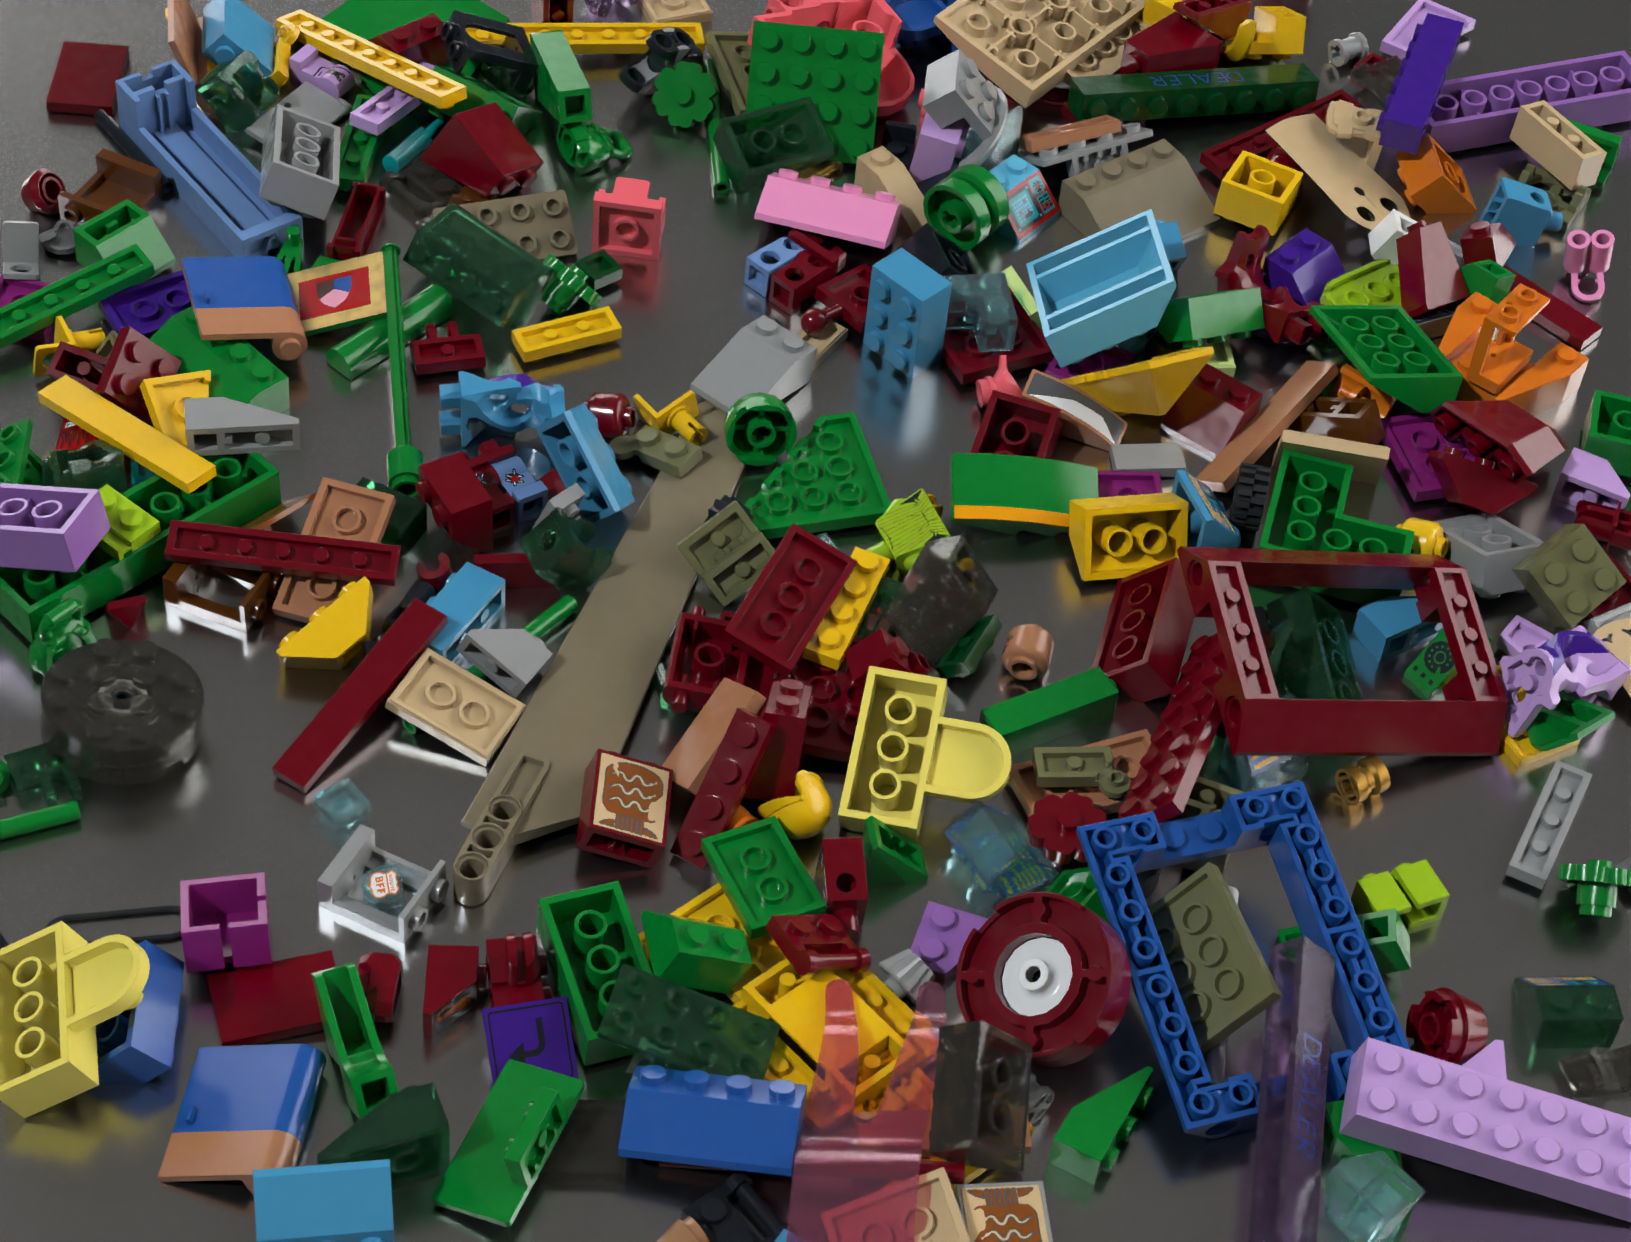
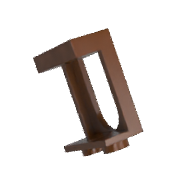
M175 561L162 577L165 604L247 633L255 620L259 621L263 617L271 598L274 595L277 596L285 575ZM206 571L252 587L239 605V610L191 594V591Z

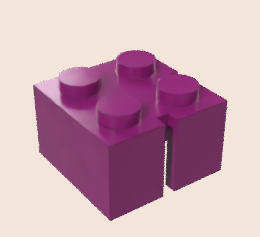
M265 872L180 881L181 937L187 973L225 969V963L232 962L234 968L254 967L272 963L270 915Z

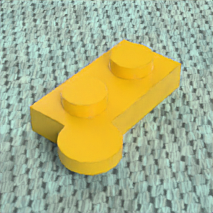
M294 23L288 26L285 24L280 27L282 31L278 30L277 35L279 39L273 44V73L256 87L265 95L275 88H281L289 78L291 45L300 34V28Z

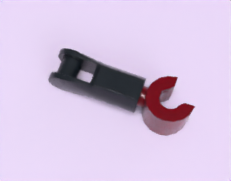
M441 552L438 556L439 568L435 571H428L425 563L417 562L416 572L418 580L412 584L397 607L384 620L382 627L383 635L415 598L427 603L430 597H436L445 587L447 579L452 574L450 558L446 554Z

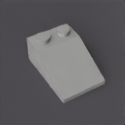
M763 315L738 331L691 383L690 389L726 413L739 398L750 393L762 392L774 395L782 400L811 382L817 348Z
M1477 513L1433 521L1441 525L1444 537L1449 540L1448 550L1445 555L1446 559L1466 568L1472 589L1479 597L1495 599L1500 597L1502 593L1528 592L1512 571V568L1544 543V541L1495 514Z

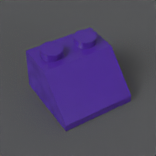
M1307 228L1267 255L1263 265V281L1265 285L1270 289L1286 286L1294 302L1299 306H1304L1311 301L1320 303V296L1325 285L1330 280L1346 274L1333 244Z

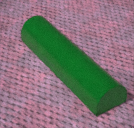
M433 284L402 303L405 345L426 332V324L434 323V326L454 315L452 299L442 286ZM387 317L375 320L329 349L326 353V362L352 380L388 357L390 353Z

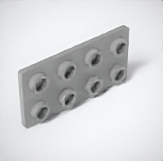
M1122 120L1121 132L1109 133L1079 142H1071L1068 145L1055 146L1052 149L1039 150L1036 153H1030L1022 149L1011 154H1015L1030 164L1041 167L1066 161L1069 178L1128 154L1127 143L1153 136V130L1140 127V123L1124 124Z

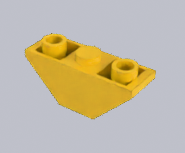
M365 576L357 583L352 581L344 586L339 592L337 600L328 607L322 606L310 616L309 623L299 632H290L281 640L280 648L276 650V653L285 668L341 670L364 650L365 642H370L373 607L372 587L370 581Z

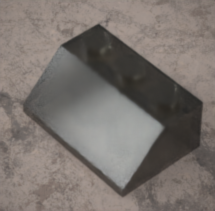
M982 1020L939 1027L932 1122L929 1132V1153L946 1161L965 1162V1166L1023 1172L1032 1046Z

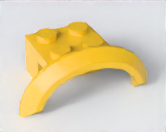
M1255 6L1254 20L1246 19L1238 26L1235 37L1221 40L1223 44L1220 54L1227 61L1239 62L1244 58L1262 59V54H1273V58L1285 60L1291 59L1292 54H1303L1307 17L1285 6Z

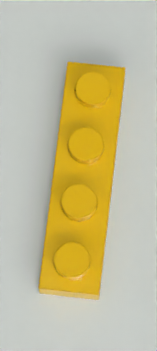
M855 547L851 558L858 561L802 655V658L837 671L845 657L844 651L850 647L890 563V559Z

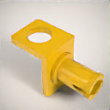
M62 315L56 316L54 344L38 345L35 347L34 375L36 377L47 375L46 371L49 366L43 365V359L48 354L56 352L60 341L87 351H96L106 338L103 329L99 327L72 332Z
M692 390L683 394L658 413L639 394L633 396L637 415L646 425L670 435L677 431L689 443L699 446V442L694 438L695 436L701 443L706 440L708 436L707 428L695 419L700 411L696 395Z

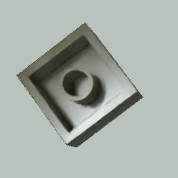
M1565 524L1512 568V571L1554 627H1574L1627 582L1584 524Z

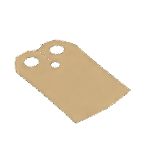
M1314 113L1284 119L1265 130L1337 207L1354 222L1373 230L1391 212L1383 207L1380 202L1381 198H1388L1393 201L1398 211L1410 218L1408 208L1402 197L1340 138H1336V135L1328 132L1326 124ZM1354 188L1362 189L1365 195H1359ZM1365 207L1373 213L1375 220H1365L1359 215L1357 208Z

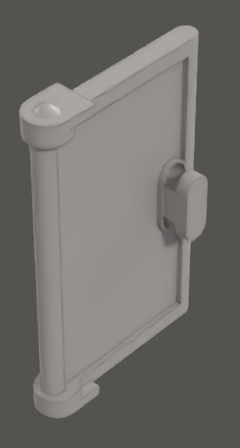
M308 81L304 82L278 103V105L289 107V109L330 124L336 123L340 118L352 112L350 103L342 98L335 99ZM277 104L245 129L246 134L263 144L264 135Z

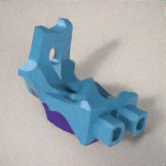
M461 371L458 372V383L439 384L440 409L458 408V410L439 411L441 435L460 434L462 447H466L472 441L483 436L499 435L515 438L516 432L526 428H536L566 411L564 387L561 384L538 383L527 374L503 375L486 380ZM514 404H524L528 409L524 412H517L512 410L511 406Z

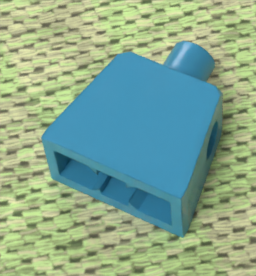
M1501 177L1479 221L1502 223L1515 238L1516 246L1532 247L1538 242L1543 230L1558 232L1561 229L1563 214L1552 210L1548 194L1544 190L1507 177Z

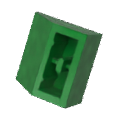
M129 199L120 202L73 229L76 259L84 267L90 266L135 243L154 265L155 275L176 264L175 256L152 217ZM153 275V276H151V277H149V278H147V279H145V280H143V281H141V282H138V283H136V284H134V285L143 283V282L149 280L150 278L154 277L155 275Z

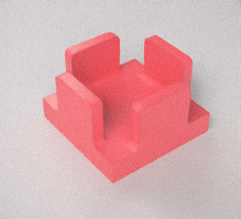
M625 177L616 178L612 193H606V189H599L598 192L595 191L593 199L592 252L595 253L604 249L609 255L658 261L665 225L666 198L659 197V200L648 199L649 181Z

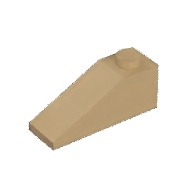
M884 146L857 157L854 185L863 187V193L875 195L876 191L895 194V200L903 202L898 227L904 233L911 237L928 223L924 215L923 201L925 197L905 165Z

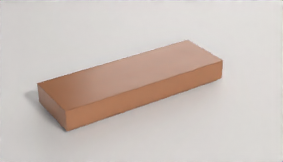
M1103 115L1022 135L1019 137L1020 149L1036 153L1039 150H1048L1055 146L1068 145L1071 142H1079L1109 133L1121 132V121L1118 118Z

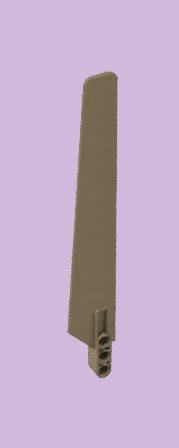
M708 400L698 404L700 413L695 417L708 430V436L703 443L696 436L694 437L699 442L703 459L681 479L660 470L460 823L461 826L471 830L453 864V894L456 900L464 905L474 906L485 902L517 844L579 823L585 769L598 748L614 751L621 754L677 625L678 617L683 611L698 576L676 544L705 523L704 521L708 517V509L713 506L715 499L721 500L724 495L732 497L745 467V464L740 462L737 456L730 452L727 447L724 433V420L727 413ZM680 435V439L687 441L682 435Z

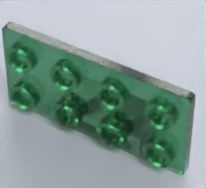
M623 964L597 1031V1036L634 1051L626 1070L630 1074L634 1073L636 1066L659 1065L671 1070H702L708 1074L724 1076L745 1075L751 1079L764 1080L780 1025L643 970Z

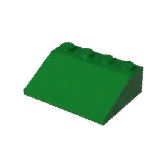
M1400 305L1310 306V314L1369 384L1420 413L1431 415L1430 412L1446 401L1456 400L1463 379L1462 374Z
M192 306L171 316L150 338L152 342L182 361L177 374L211 370L209 397H225L278 413L290 409L288 376L245 339L201 340Z

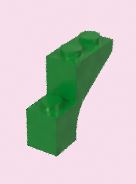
M350 962L311 973L329 1054L340 1066L349 1108L359 1120L402 1108L393 1066L387 1060L379 1042L355 964Z

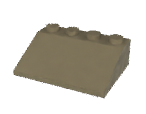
M1165 139L1062 180L1058 204L1061 210L1060 214L1085 237L1149 209H1152L1156 220H1163L1164 223L1177 221L1182 240L1220 224V216L1213 213L1214 206L1185 156Z

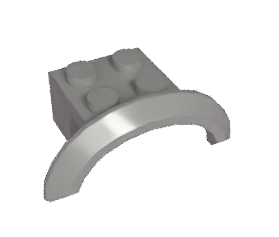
M961 49L927 65L922 107L941 129L965 118L983 141L971 155L959 162V167L967 164L980 166L994 151L1004 130L1008 114V103L1004 92L997 86H994L991 81H986L980 74L974 60L967 58Z

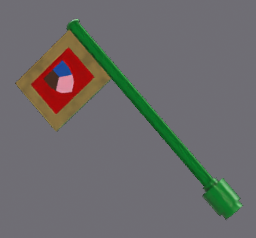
M386 243L381 247L380 252L289 273L287 277L305 336L387 317L396 447L390 450L386 456L388 487L397 499L408 501L418 497L416 483L419 482V465L424 463L422 452L413 447L411 441L398 259L401 249L397 244Z

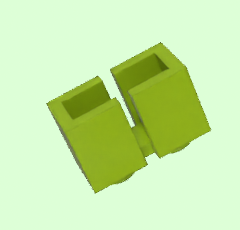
M1424 859L1411 864L1402 863L1396 866L1391 873L1385 871L1378 874L1370 873L1356 881L1351 903L1357 915L1396 908L1398 914L1402 915L1409 928L1412 929L1442 919L1450 894L1428 861Z

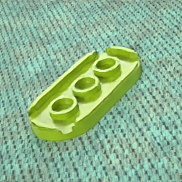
M1379 259L1332 279L1324 287L1320 296V304L1400 305L1402 307L1398 265L1389 264V259Z

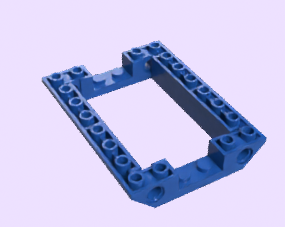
M1303 781L1228 796L1221 811L1158 823L1153 811L1077 827L1076 832L1109 924L1116 931L1126 949L1130 963L1131 985L1185 1133L1217 1139L1298 1120L1299 1115L1303 1118L1319 1115L1325 1102L1345 1099L1351 1057L1368 1037L1410 1050ZM1262 846L1268 847L1347 1049L1329 1054L1320 1066V1079H1318V1068H1314L1313 1071L1311 1069L1303 1071L1319 1091V1094L1301 1092V1090L1305 1089V1076L1302 1074V1071L1258 1082L1254 1081L1252 1073L1249 1072L1228 1077L1224 1083L1209 1086L1212 1082L1136 873ZM1307 1080L1306 1090L1316 1091ZM1300 1096L1316 1105L1318 1109L1302 1100L1301 1111H1299Z

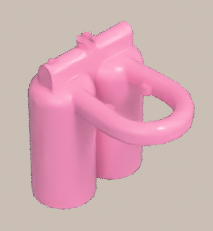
M1574 230L1567 237L1563 266L1566 273L1571 274L1572 294L1581 302H1595L1604 294L1605 282L1603 273L1610 267L1615 240L1614 235L1608 230H1597L1592 236L1583 230ZM1582 273L1583 276H1587L1588 273L1596 274L1595 284L1598 285L1596 293L1585 295L1579 291L1578 284H1580L1581 280L1578 279V274Z

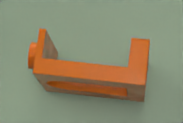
M1521 283L1516 286L1485 316L1466 379L1496 395L1530 361L1533 350L1514 339L1549 304L1550 299ZM1495 328H1498L1499 332L1496 342L1490 347Z

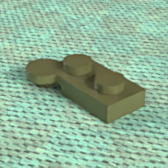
M645 425L633 436H619L609 443L614 451L615 458L628 460L632 456L637 455L640 456L642 463L680 479L703 459L701 447L648 425Z
M1111 746L1033 747L1031 758L1036 788L1099 787L1105 796L1114 799L1123 798L1130 790L1129 785L1131 781L1124 772L1114 770L1112 767L1113 756Z

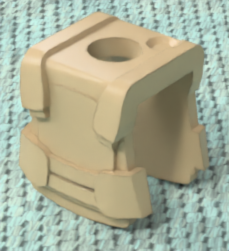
M1340 99L1339 101H1331L1326 113L1328 132L1336 135V138H1340L1374 170L1382 149V145H1378L1381 131L1376 130L1382 110L1368 108L1365 110L1354 106L1353 103Z

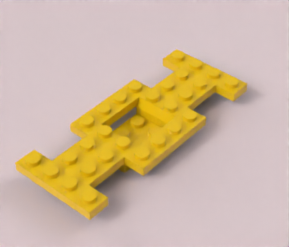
M719 882L670 913V915L716 922L745 932L753 965L729 994H725L734 1004L709 1020L708 1031L756 1079L768 1081L783 1079L789 1080L794 1084L807 1085L805 1128L819 1142L848 1121H854L856 1112L962 1110L921 1071V1069L945 1053L947 1043L869 969L863 973H852L848 969L818 970L813 975H799L770 934L750 940ZM642 931L638 935L654 976L645 933ZM778 1024L826 1072L825 1080L823 1081L770 1027ZM1004 1099L999 1102L995 1109L1015 1108ZM1029 1122L1030 1136L1032 1137L1034 1126ZM1006 1155L890 1158L965 1162L964 1184H969ZM893 1180L880 1190L886 1189L888 1187L894 1186L904 1181ZM951 1184L953 1191L955 1193V1188L957 1184Z

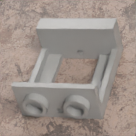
M360 824L317 880L319 906L405 944L414 931L418 932L421 930L432 905L435 902H441L447 893L449 881L446 880V861L440 859L434 869L429 871L375 847V830ZM364 870L372 873H387L393 870L397 873L399 885L416 892L398 917L389 915L346 895Z

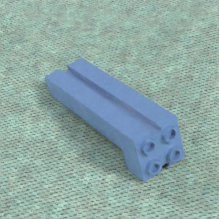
M175 59L151 67L149 75L143 78L137 72L115 81L120 127L158 169H161V172L173 184L172 190L234 257L268 256V251L274 248L280 251L287 239L286 229L291 225H296L300 228L303 240L302 216L294 209L286 206H273L259 197L261 173L197 107L195 80Z

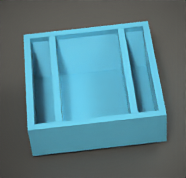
M1152 209L1026 264L1044 337L1060 368L1069 364L1079 363L1092 354L1102 350H1109L1122 341L1134 336H1141L1150 329L1157 327L1177 287Z

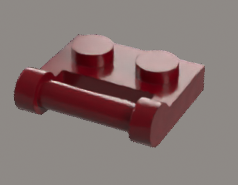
M833 914L772 915L765 926V929L799 975H813L818 970L848 969L852 973H863L871 966L869 951L866 948H858L844 930L841 921Z

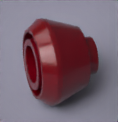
M42 168L34 171L23 183L21 197L24 204L30 210L53 215L59 212L58 195L62 191L66 192V188L62 179L56 173Z

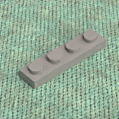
M1559 760L1555 761L1505 875L1543 890L1593 774Z

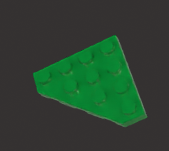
M855 412L820 416L813 424L812 431L806 438L802 437L788 453L787 460L780 468L776 467L762 483V489L754 498L750 497L744 506L754 516L753 523L756 528L763 533L766 539L784 537L792 523L809 533L872 525L884 514L891 503Z

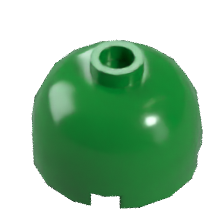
M762 392L750 393L739 398L729 408L724 420L725 441L730 452L735 454L737 459L743 464L752 466L770 465L776 462V457L785 450L788 454L793 448L797 438V425L785 402L778 397Z

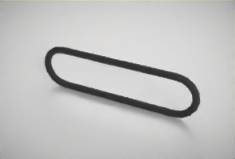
M168 905L69 914L52 919L45 928L60 921L170 911L181 913L180 906ZM181 930L171 934L129 938L136 943H141L144 940L149 942L172 940L181 937Z

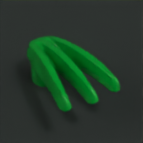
M296 225L287 227V239L276 257L282 263L285 260L286 274L290 271L293 259H295L294 272L300 271L303 240L300 228Z

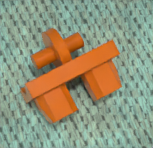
M1348 364L1341 367L1338 380L1329 394L1331 397L1376 399L1381 418L1389 416L1396 401V398L1369 384L1357 369Z

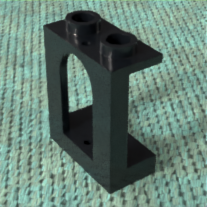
M453 10L449 21H446L442 26L441 39L444 42L448 58L456 75L461 74L469 58L505 67L514 89L527 90L539 65L523 27ZM465 28H476L504 35L506 38L502 46L497 47L473 39L466 32Z

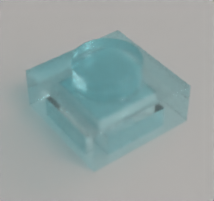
M349 777L314 795L315 806L336 830L371 813L370 801Z

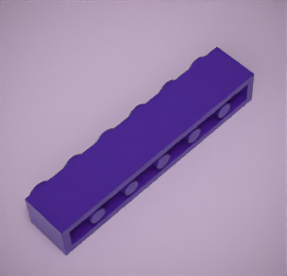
M1427 13L1423 25L1417 23L1413 39L1408 45L1398 76L1396 75L1391 94H1388L1384 111L1381 112L1376 130L1381 131L1378 145L1417 154L1457 51L1464 22Z

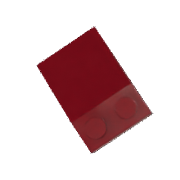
M993 390L970 453H992L1051 459L1063 426L1061 409Z

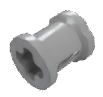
M1361 32L1351 33L1348 38L1343 40H1331L1327 45L1329 60L1337 67L1345 65L1348 60L1354 58L1362 59L1369 52L1367 39Z

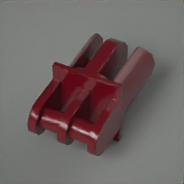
M1579 500L1576 505V518L1573 524H1584L1597 541L1606 543L1605 551H1608L1610 545L1631 550V512L1620 509L1622 502L1618 503L1617 508H1612L1586 500Z

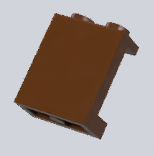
M103 148L96 155L97 172L74 195L65 191L58 195L60 220L67 219L72 221L75 226H80L126 199H129L148 213L164 196L161 169Z

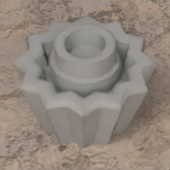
M906 949L879 962L880 968L888 977L883 983L901 1000L906 996L915 1005H921L936 977L923 960L910 949Z

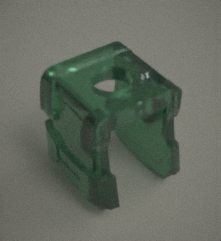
M249 50L241 52L229 61L219 63L196 85L199 94L212 105L216 112L215 116L221 126L230 132L242 131L252 126L260 118L258 111L268 109L281 98L279 94L281 89L270 75L266 77L261 72L259 66L261 63Z
M104 440L90 441L76 450L68 451V449L49 451L50 455L42 461L44 486L99 490L108 484L120 494L129 490L123 451Z
M556 507L547 517L519 540L538 576L548 583L554 584L563 596L578 595L597 581L612 564V550L599 546L596 549H592L586 546L596 534L594 531L596 525L582 518L576 520L568 517L560 507Z

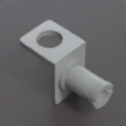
M4 221L3 278L38 280L39 224L32 221ZM14 270H26L27 272H16Z

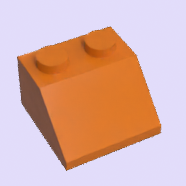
M1429 134L1423 136L1416 155L1404 151L1396 154L1400 166L1397 169V173L1407 186L1404 193L1414 207L1419 205L1427 214H1472L1477 211L1462 168Z

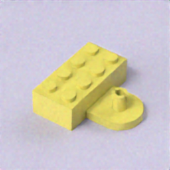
M869 666L838 811L840 828L864 833L865 819L872 815L910 840L918 842L927 796L962 803H980L995 797L1005 787L1011 773V752L1007 742L1000 733L987 725L944 717L948 697L947 679Z
M60 921L0 949V1101L23 1118H27L99 1086L96 1025L119 1015L125 1010L137 1007L144 996L142 991L148 980L150 970L148 955L142 947L128 936L120 934L108 935L88 943L67 924Z

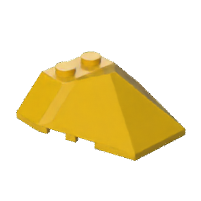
M1213 346L1185 349L1152 357L1151 360L1090 372L1061 380L1091 396L1114 411L1118 416L1132 413L1161 416L1169 411L1213 356L1214 350Z

